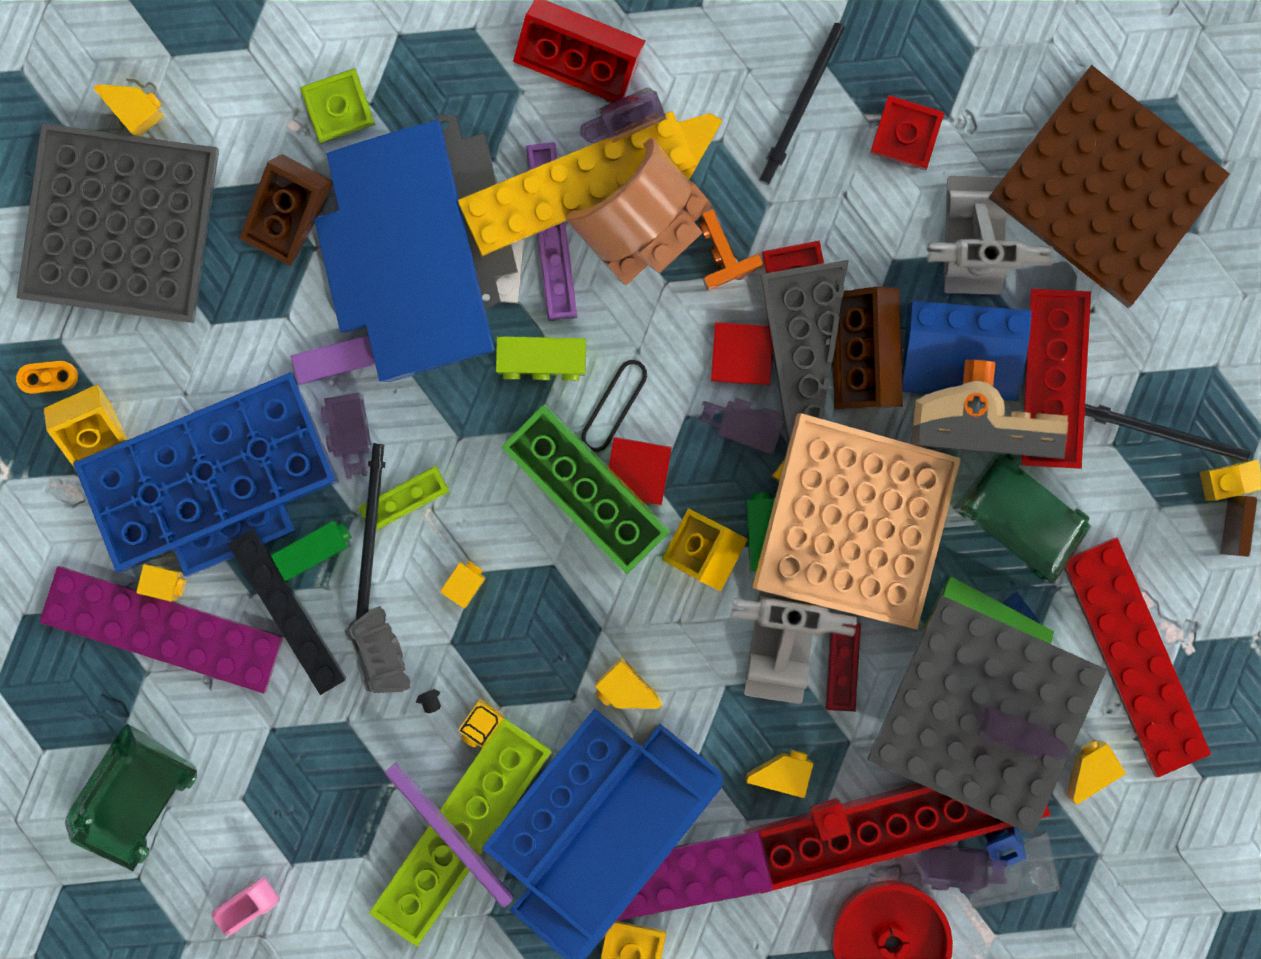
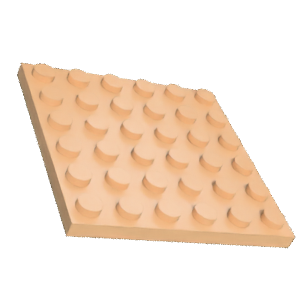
M797 413L752 588L918 630L961 458Z

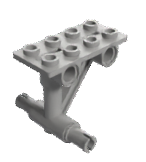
M949 176L947 178L945 243L929 242L927 252H930L927 254L928 262H944V293L1002 295L1004 278L1007 276L1008 268L1020 269L1025 264L1052 265L1053 256H1049L1053 254L1052 246H1026L1022 241H1005V221L1009 214L988 198L1003 177Z
M764 591L759 592L758 602L734 598L732 606L745 608V610L732 609L731 617L755 620L744 694L751 697L801 704L803 702L804 689L807 687L809 678V657L813 634L822 635L826 634V632L853 636L855 628L842 626V624L856 626V617L831 614L829 610L819 607V605Z

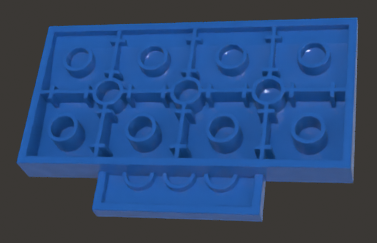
M435 120L326 153L339 210L314 218L340 332L347 333L367 327L379 382L397 381L494 352L495 349L462 211L458 204L459 198L441 122Z
M292 372L73 463L116 572L121 573L173 551L176 554L184 577L199 573L235 558L228 543L253 528L256 529L265 545L296 532L285 505L339 483L320 434Z

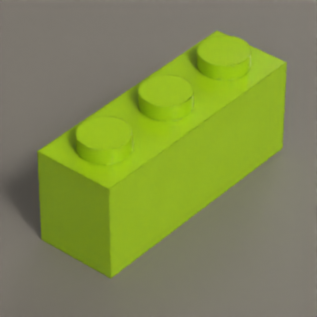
M497 337L496 373L503 374L504 380H521V375H532V380L548 381L550 380V375H562V381H580V376H586V338Z

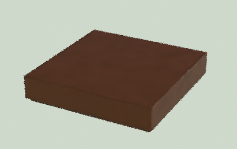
M1234 496L1228 498L1220 554L1250 556L1257 497Z

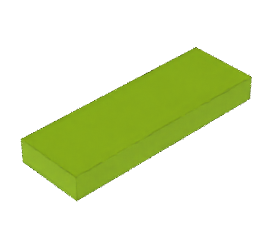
M437 466L380 495L376 531L450 492ZM367 502L358 507L364 520L366 518Z

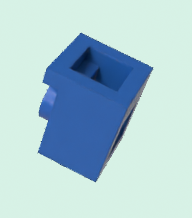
M1015 826L986 833V848L999 870L1026 859L1024 840ZM1014 848V852L1003 856L1002 852Z

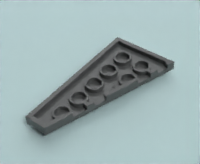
M849 260L760 275L788 446L797 413L824 419L825 400L829 387L831 363L833 362L840 319V306Z

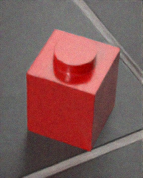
M838 798L809 807L822 842L851 832L842 804Z

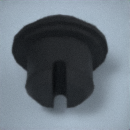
M432 689L418 695L416 703L422 704L425 713H433L441 707L437 697L441 692Z

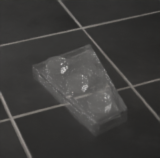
M1046 830L1024 842L1026 859L1001 870L992 861L965 877L973 909L1060 890L1050 840ZM1012 849L1011 851L1005 853L1004 855H1007V854H1009V853H1011V852H1014L1015 850Z

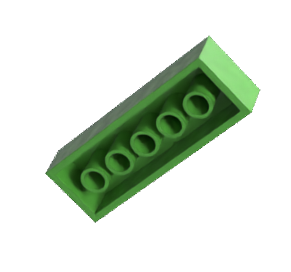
M542 405L501 447L626 574L670 533L671 529L548 405Z

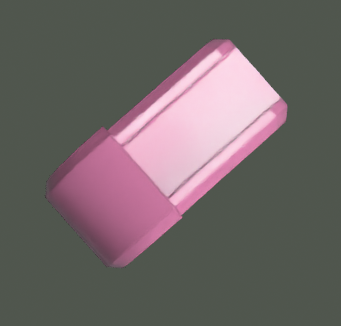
M261 877L214 909L211 916L223 934L230 936L260 914H265L279 903L280 897L269 880Z

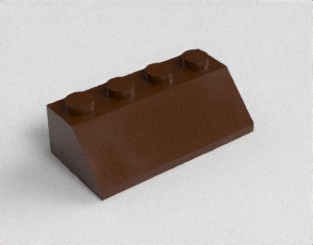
M869 287L846 290L841 300L840 319L833 356L834 410L903 407L899 288Z

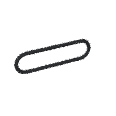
M629 360L622 364L583 429L581 440L593 452H600L609 445L645 384L647 370L641 362ZM631 364L638 365L643 371L641 382L605 443L598 448L591 447L586 442L587 431L626 366Z

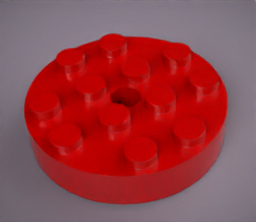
M878 881L858 889L843 903L832 927L831 943L835 959L952 958L953 937L951 927L944 912L924 890L903 881ZM892 933L893 936L899 938V942L893 948L885 947V942L891 937Z

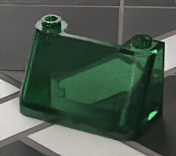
M999 453L995 454L952 509L963 518L967 517L974 521V525L982 528L1022 560L1025 566L1034 568L1033 574L1040 580L1053 584L1090 530L1091 525L1088 523L1090 518L1078 508L1073 511L1019 467L1021 462L1013 455L1005 454L1003 456Z
M129 724L125 725L116 736L66 816L65 827L70 842L134 871L138 863L141 864L146 859L149 852L146 836L176 790L182 792L186 788H191L197 778L195 765Z

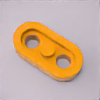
M65 361L27 364L21 367L16 375L18 387L23 392L30 394L67 391L72 389L78 381L77 369L71 363ZM66 371L68 378L62 382L59 378L60 373ZM34 374L38 376V382L35 385L30 381L31 376Z

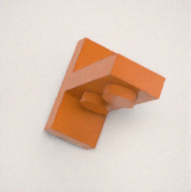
M711 209L702 213L701 219L703 222L699 223L700 230L703 232L705 240L711 239L714 249L710 251L717 266L722 265L723 267L722 270L704 277L703 282L707 291L762 268L763 262L759 253L737 263L714 210Z

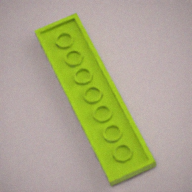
M503 717L440 809V812L479 856L484 851L482 847L509 815L552 752V749L505 717ZM429 825L368 914L418 947L470 870Z

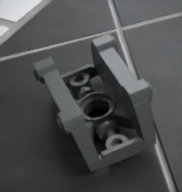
M381 606L368 610L357 621L351 622L344 632L347 640L352 642L365 677L363 681L365 690L373 693L402 692L411 688L409 676L403 672L406 669L405 663L402 660L403 653L396 635L392 633L389 623H385L386 613Z

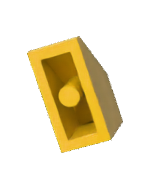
M97 84L93 87L134 136L141 137L165 116L159 109L163 104L151 91L146 94L139 87Z
M1258 459L1199 472L1205 501L1230 498L1261 489V470Z
M1092 740L1081 747L1082 752L1075 756L1067 791V798L1075 805H1078L1127 774L1108 743L1102 740L1098 742Z
M791 750L790 754L782 752L746 773L745 780L749 784L805 798L813 762L807 759L808 754L800 751Z

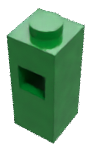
M769 493L752 494V500H745L749 571L751 572L757 571L775 499H769Z
M332 521L277 551L271 557L284 581H289L351 547L348 540L352 539V536L344 523L340 525L338 521Z

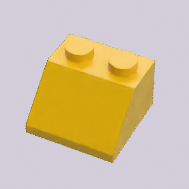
M98 384L44 408L46 430L73 467V463L127 441L111 402Z
M688 508L661 560L721 591L748 539Z
M622 657L595 683L597 688L595 695L607 707L612 704L615 708L659 709L663 705L662 698Z

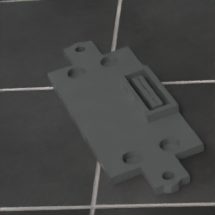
M440 115L436 120H439L441 125L444 122L449 123V127L442 129L458 198L462 199L498 184L485 133L462 139L457 116ZM464 220L482 297L485 294L490 296L488 302H483L485 309H489L495 304L501 303L495 278L518 273L512 244L481 257Z

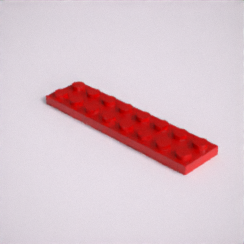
M1118 537L1061 560L1154 776L1157 778L1212 755Z

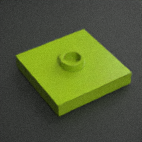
M356 68L300 87L320 144L376 125Z

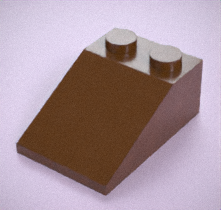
M283 154L268 161L239 239L291 266L315 224L314 218L319 216L325 205L333 181Z

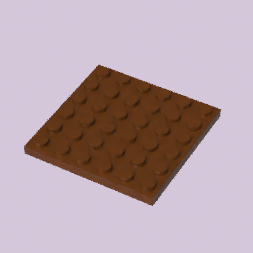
M1091 65L988 198L1048 246H1052L1053 250L1124 306L1130 308L1230 173Z

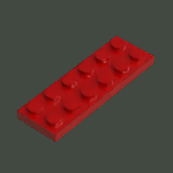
M1031 289L1030 310L1032 313L1027 351L1024 412L1031 413L1030 419H1035L1036 414L1068 416L1065 457L1063 459L1022 455L1021 466L1082 469L1091 291Z

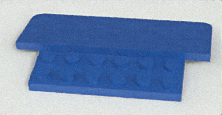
M594 708L482 847L485 852L528 887L510 911L563 958L586 959L720 791L723 784L722 775L715 767L660 723L643 745L640 746Z

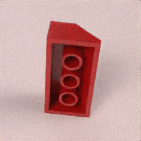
M534 0L525 15L513 62L622 105L639 64L646 40L547 0Z

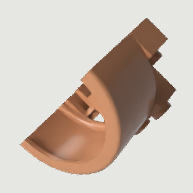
M649 138L643 143L646 152L640 166L617 191L597 205L581 211L572 210L565 217L568 223L624 285L629 284L647 266L658 273L666 268L703 233L695 224V221L712 206L700 189L684 176L653 138Z

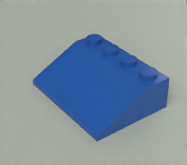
M912 301L908 304L902 391L930 394L942 389L963 385L965 359L995 362L993 387L999 391L1002 399L1006 401H1019L1029 345L1032 311Z

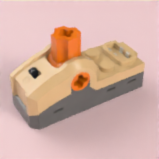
M965 359L963 385L935 391L915 400L911 445L1059 459L1065 457L1068 416L1036 414L1035 419H1030L1031 413L1012 411L1011 417L1004 416V401L999 391L993 387L995 362ZM974 398H979L980 404L985 405V408L979 409L978 414L972 413V408L967 407V404L972 403Z

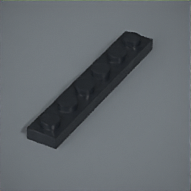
M253 528L228 543L229 548L319 695L344 682L347 679L291 586L287 581H284L256 529Z

